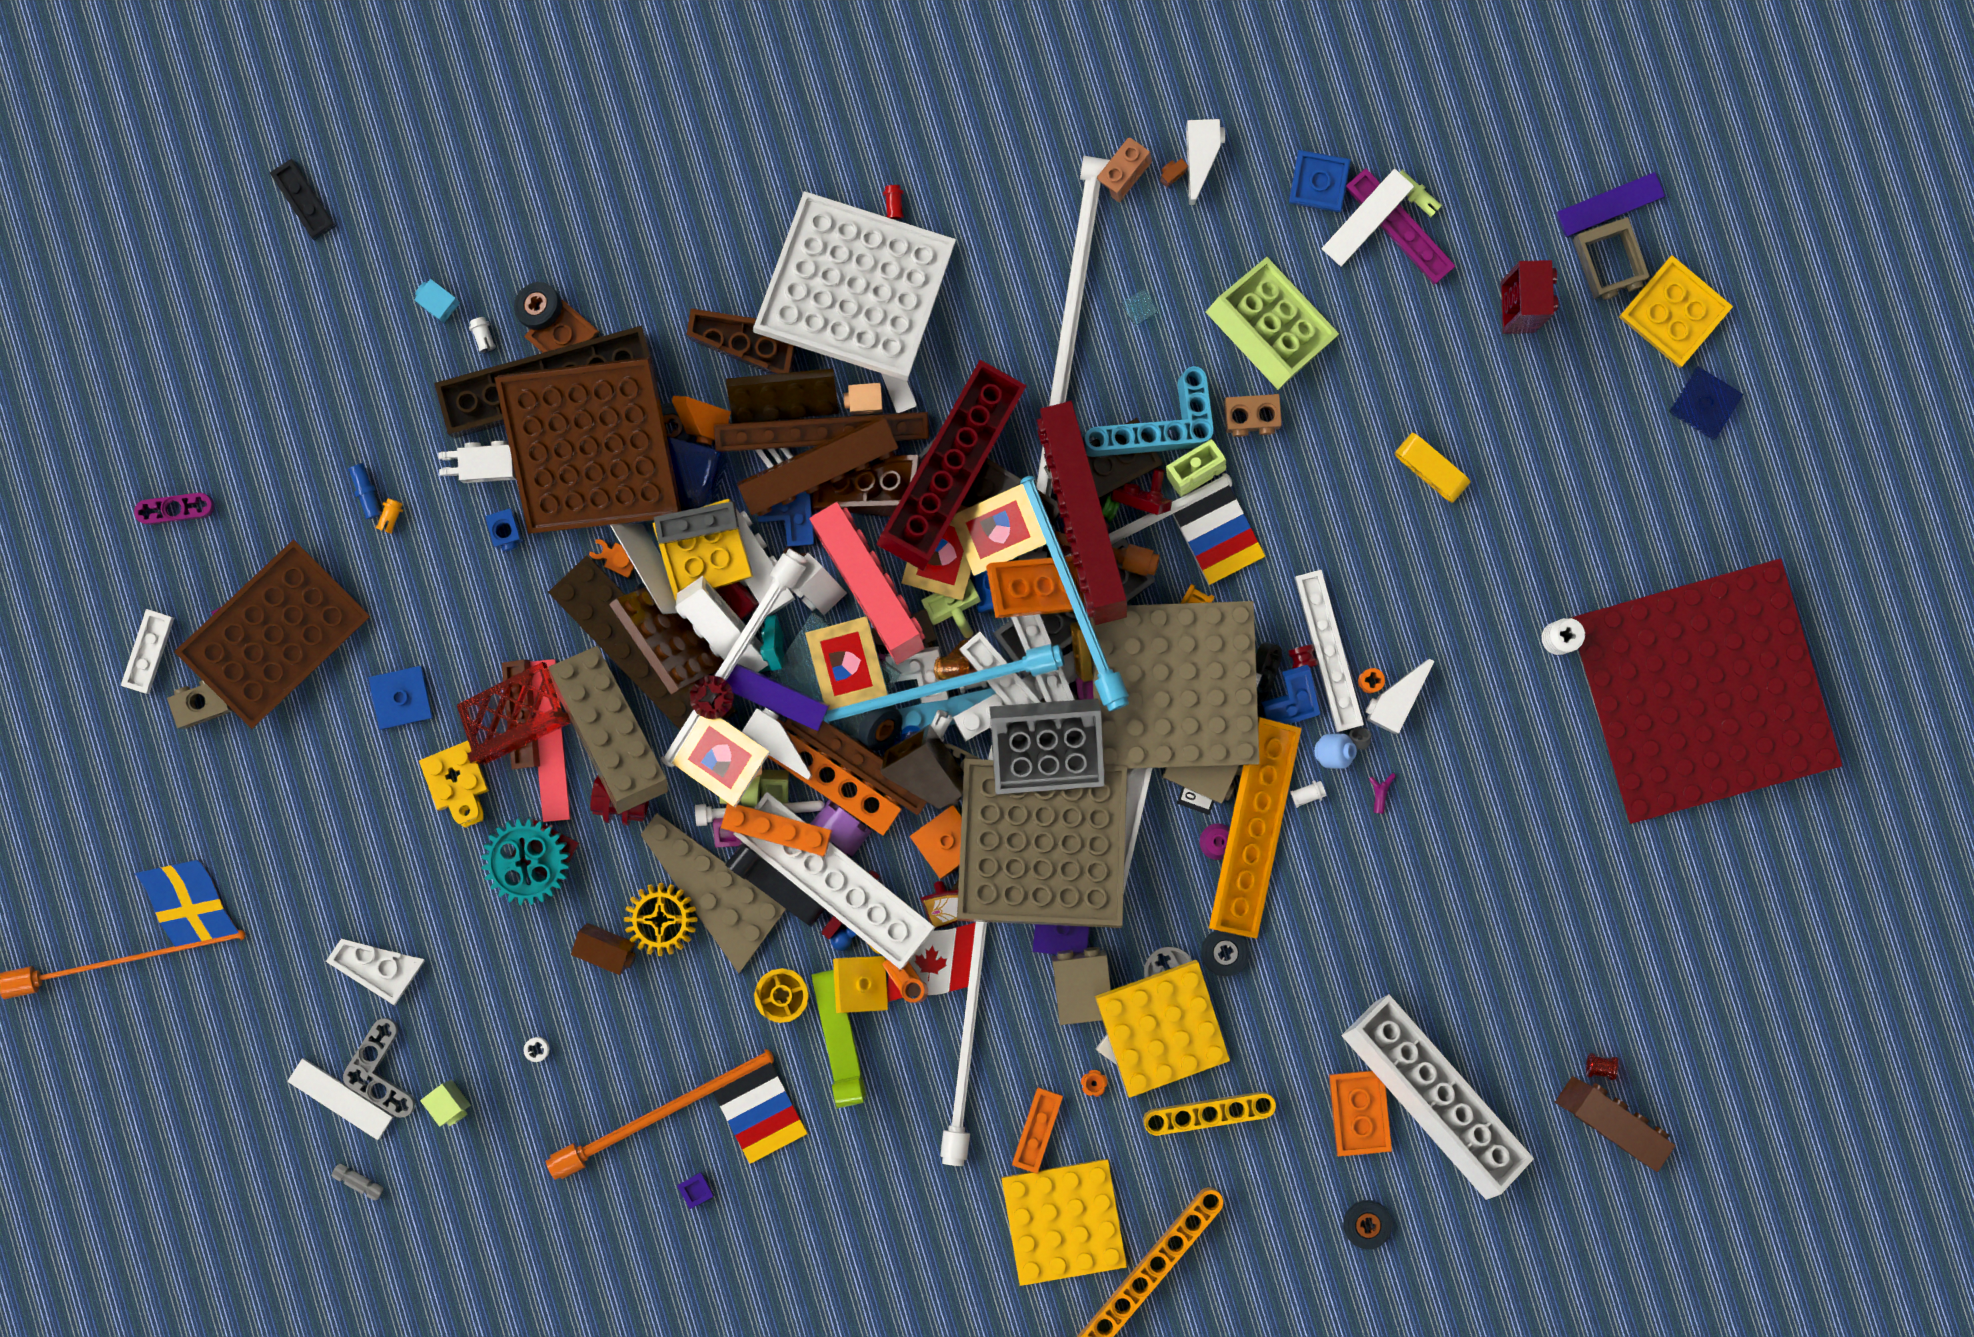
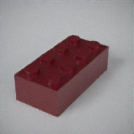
M1552 260L1519 261L1500 281L1503 334L1535 333L1554 315V311L1558 310V296L1554 295L1553 284L1557 283V269L1552 268Z

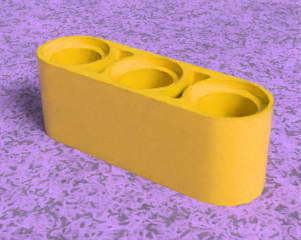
M1411 433L1394 452L1395 456L1451 503H1454L1471 483L1466 475L1415 433Z

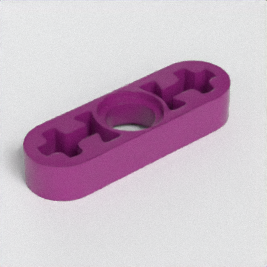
M192 493L142 500L136 504L134 515L143 524L155 525L206 518L213 513L215 505L210 496L204 493ZM199 499L207 503V506L202 509L203 512H200L197 508L188 509L187 504H198ZM174 501L179 502L181 512L177 516H170L167 511L168 505ZM146 506L153 510L161 509L163 518H161L159 513H152L148 519L142 515V511H146Z

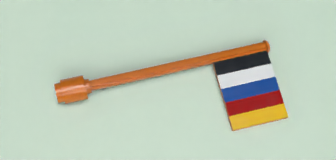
M765 1049V1052L592 1143L584 1147L581 1145L577 1147L575 1143H572L551 1154V1158L545 1162L554 1180L558 1178L564 1179L585 1168V1161L588 1160L589 1156L712 1092L749 1164L808 1133L772 1065L774 1062L772 1052Z

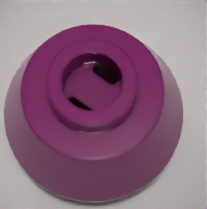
M1216 823L1207 826L1202 831L1199 840L1200 848L1208 858L1213 860H1222L1224 858L1230 830L1228 826Z

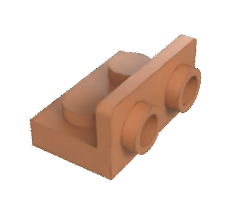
M1129 137L1097 176L1098 181L1109 188L1111 197L1117 202H1121L1152 163L1150 151Z

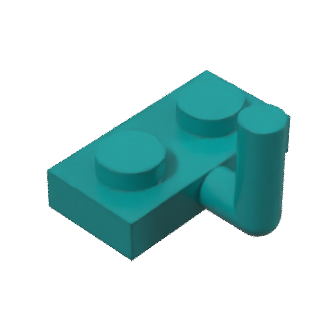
M775 614L766 616L765 628L761 629L764 645L760 647L763 661H768L769 665L758 673L779 670L787 665V659L783 652L784 633Z

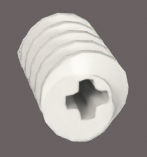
M1563 618L1548 624L1544 628L1541 635L1542 643L1548 652L1555 655H1563L1577 650L1583 644L1585 631L1577 620Z

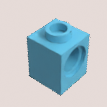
M431 279L427 283L423 282L415 293L416 298L414 300L442 323L446 322L460 304L454 296Z

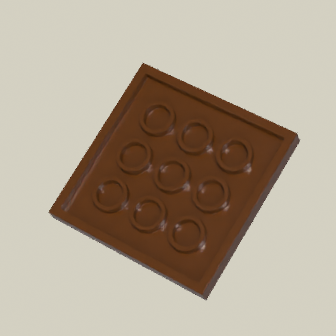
M646 587L616 598L609 604L671 695L693 685L704 676L716 674L724 662L721 656L717 657L711 651L708 641L704 637L700 638L695 633L693 624L687 618L683 619L679 613L662 614Z

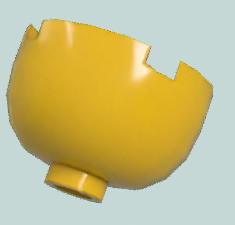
M785 968L773 969L763 975L757 983L754 993L756 1007L761 1015L771 1021L778 1023L790 1022L799 1017L807 1007L809 999L808 986L802 976L794 970Z

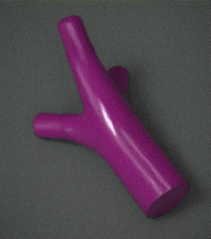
M1394 773L1382 784H1378L1373 776L1369 778L1375 791L1374 813L1384 814L1387 792L1391 782L1396 777Z

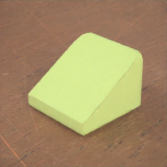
M787 770L762 771L761 799L769 792L781 803H788L789 772Z

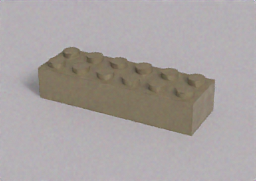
M598 646L549 666L550 681L617 813L620 814L668 792L667 779Z

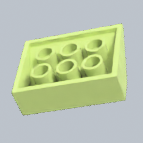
M1268 257L1263 259L1221 294L1206 311L1208 316L1277 390L1339 335Z

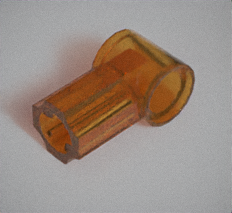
M961 640L948 656L937 657L934 663V674L937 680L942 681L969 673L971 663L959 651L969 640Z

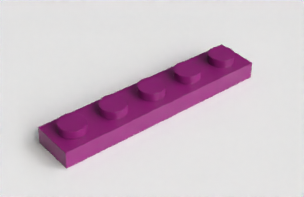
M1365 168L1346 185V189L1362 205L1380 183ZM1400 204L1380 224V227L1433 285L1437 284L1455 267L1452 261Z

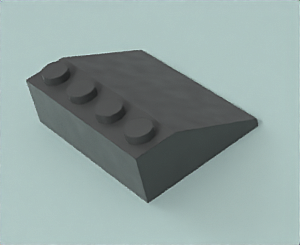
M1098 698L989 707L996 794L1104 786L1101 709Z

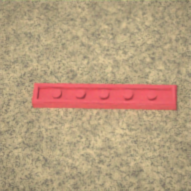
M556 659L530 662L540 760L538 774L543 822L571 819L560 699L550 681L548 671L549 666L556 664Z

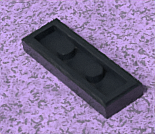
M292 158L270 172V175L313 240L336 227Z

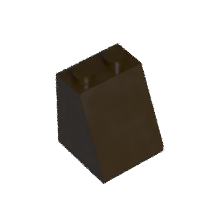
M930 724L885 751L880 770L884 777L938 809L946 805L950 807L961 799L964 772Z

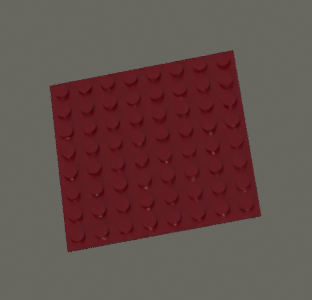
M1781 558L1571 617L1577 620L1585 631V639L1578 649L1629 824L1842 766Z

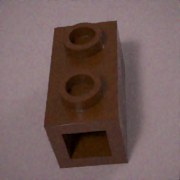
M586 923L578 931L571 955L621 975L626 968L630 969L634 964L636 953H633L636 943Z

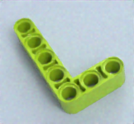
M834 969L812 974L814 991L834 1078L832 1090L836 1107L839 1109L864 1103L866 1092L849 1013H836Z

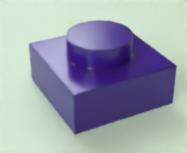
M702 1171L677 1185L689 1209L714 1196Z

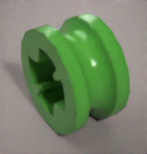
M1107 495L1101 504L1103 516L1106 517L1108 522H1111L1120 503L1112 501L1111 497Z

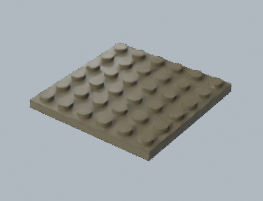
M1254 601L1127 606V618L1095 625L1093 617H1091L1092 626L1110 669H1113L1114 673L1120 672L1129 694L1127 698L1128 705L1109 712L1107 706H1103L1094 683L1098 680L1097 675L1099 672L1092 658L1094 699L1098 698L1101 709L1103 765L1127 766V769L1259 764Z
M964 759L957 921L1122 928L1127 766L1103 765L1104 786L996 794L993 760Z

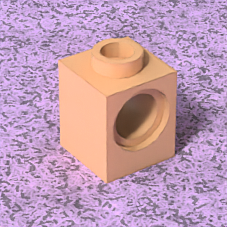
M880 383L848 385L849 392L844 393L845 409L850 408L851 415L883 413Z

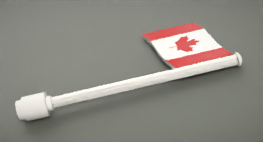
M975 922L949 930L932 931L909 960L921 980L927 984L928 995H938L968 987L952 1125H949V1130H943L940 1156L943 1157L942 1164L964 1166V1160H967L970 1133L965 1132L963 1122L987 922ZM890 975L888 976L887 984L888 1003L903 998L901 991ZM917 983L909 987V996L920 995L921 988Z

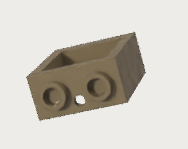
M1628 217L1580 233L1573 239L1594 299L1602 297L1603 300L1611 299L1619 295V290L1625 288L1628 289V292L1643 287V282L1650 277ZM1620 235L1635 276L1601 288L1587 246Z

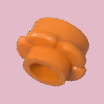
M1090 1070L1088 1074L1082 1076V1090L1086 1095L1097 1097L1105 1092L1104 1088L1108 1084L1105 1075H1101L1100 1071ZM1092 1081L1097 1082L1096 1086H1093L1091 1084Z

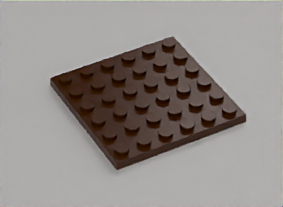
M651 357L498 375L495 377L528 534L654 520V517L682 511Z

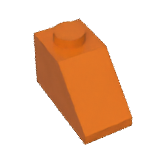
M673 396L672 403L686 433L697 437L696 442L712 446V442H715L714 424H727L731 411L686 396Z

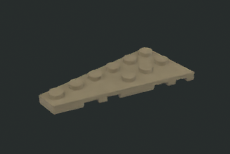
M656 813L641 836L679 890H684L683 896L692 899L689 904L691 907H696L695 913L736 971L740 973L786 909L748 880L735 874L725 866L726 863Z

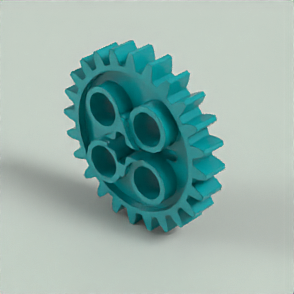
M519 817L516 819V825L511 820H508L506 822V829L498 826L496 830L499 836L492 833L489 835V839L493 843H486L483 846L490 852L484 853L481 856L482 859L488 861L481 869L490 871L484 879L494 880L490 889L499 887L501 889L499 897L505 893L509 894L508 902L518 897L519 905L524 903L525 898H528L530 905H533L536 896L541 902H544L546 899L545 893L552 897L555 894L553 887L558 889L562 887V883L558 879H566L568 876L562 869L570 867L569 863L563 861V859L570 856V853L562 852L561 850L567 843H558L557 841L561 833L552 835L553 825L544 829L543 820H540L537 825H533L532 817L528 818L526 824ZM520 838H524L525 840L524 849L522 843L520 842ZM532 840H538L542 843V852H536L531 848ZM504 845H514L516 855H508L504 850ZM524 850L526 860H531L527 867L525 862L520 861L524 857ZM538 866L545 868L547 878H539L535 873V868ZM510 870H515L520 874V882H513L509 878ZM527 871L529 874V878L531 880V884H528L526 880Z

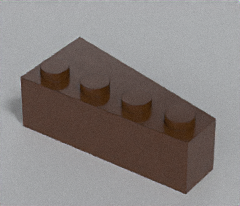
M1572 1076L1554 1103L1574 1114V1117L1591 1128L1596 1129V1132L1611 1142L1616 1143L1619 1148L1647 1167L1658 1172L1676 1146L1667 1140L1670 1135L1657 1126L1654 1130L1647 1125L1649 1120L1638 1112L1632 1115L1626 1111L1629 1106L1615 1097L1613 1101L1606 1096L1608 1091L1597 1083L1590 1086Z

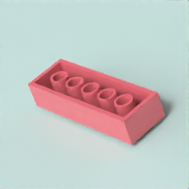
M835 502L810 517V522L818 539L865 615L868 616L870 623L896 665L925 649L922 642L925 636L920 624L915 617L909 618L911 614L908 610V605L901 594L898 595L888 573L883 574L884 570L881 567V562L875 552L870 550L860 529L857 530L853 522L854 519L846 507L841 509L839 504Z

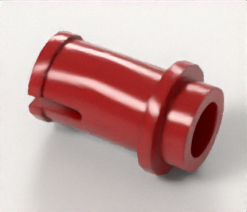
M900 185L885 186V191L882 193L886 197V217L894 220L904 218L901 197L904 191L901 190Z

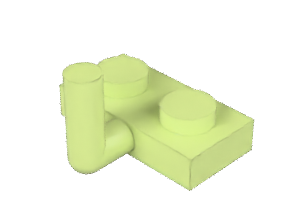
M969 579L964 601L937 593L921 600L933 625L953 616L965 638L972 637L973 630L962 611L981 602V599L971 579Z

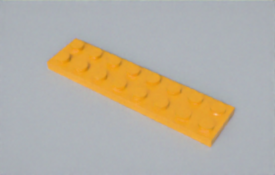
M1258 717L1259 764L1243 765L1209 929L1256 939L1258 937L1302 728Z

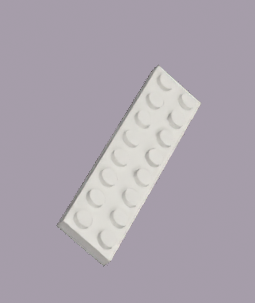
M769 792L763 796L754 808L806 823ZM734 833L737 838L900 970L905 967L935 929V926L831 842H829L826 857L740 833Z

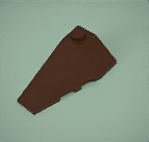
M891 456L886 458L884 462L870 465L860 471L849 474L845 473L846 476L839 481L833 483L830 480L820 484L821 488L813 494L812 508L824 510L837 502L841 509L846 507L850 513L891 517L921 464L920 456Z

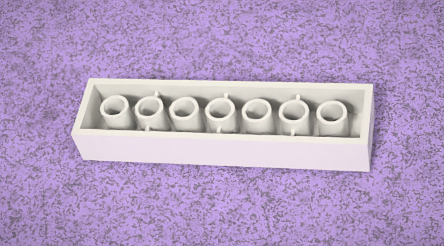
M1389 994L1375 1001L1341 1035L1486 1200L1501 1195L1534 1159Z

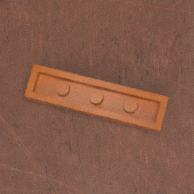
M727 803L721 828L824 857H826L833 832L826 828L738 804L736 807H733L729 803Z

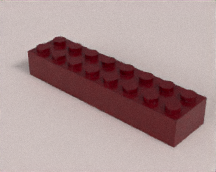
M979 360L876 543L877 546L920 570H925L1027 385Z
M1072 401L1040 408L1041 418L1036 419L1040 444L1044 447V458L1047 469H1050L1053 492L1057 494V506L1060 517L1064 521L1067 543H1070L1074 568L1078 567L1077 579L1081 593L1086 592L1084 593V605L1087 617H1093L1095 625L1127 618V599Z

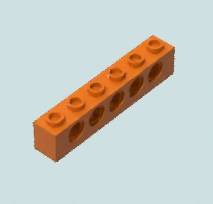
M777 718L776 721L781 723L786 731L788 728L784 726L785 723ZM786 731L799 754L808 752L812 755L813 762L808 767L812 774L811 779L804 778L770 755H768V758L884 836L902 810L898 807L899 803L888 795L884 797L875 791L876 787L864 779L861 782L853 776L854 772L842 764L839 767L833 763L830 756L821 750L817 752L809 746L810 743L799 735L793 736ZM826 767L832 768L835 772V778L829 783L823 782L820 778L821 771ZM848 782H852L857 786V794L852 798L845 797L842 792L843 786ZM874 797L880 803V807L875 813L867 812L864 807L865 801L868 798Z

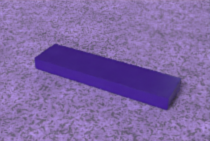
M1653 172L1556 212V216L1567 238L1665 197L1656 173Z
M738 663L726 680L731 686L733 693L816 731L820 730L830 706Z

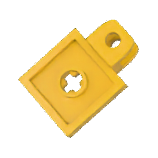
M469 740L419 760L438 811L449 808L454 820L465 828L483 821L484 811L477 796L488 792L489 789L472 743ZM452 769L460 771L461 775L457 776V782L447 779ZM470 809V813L465 816L466 811Z

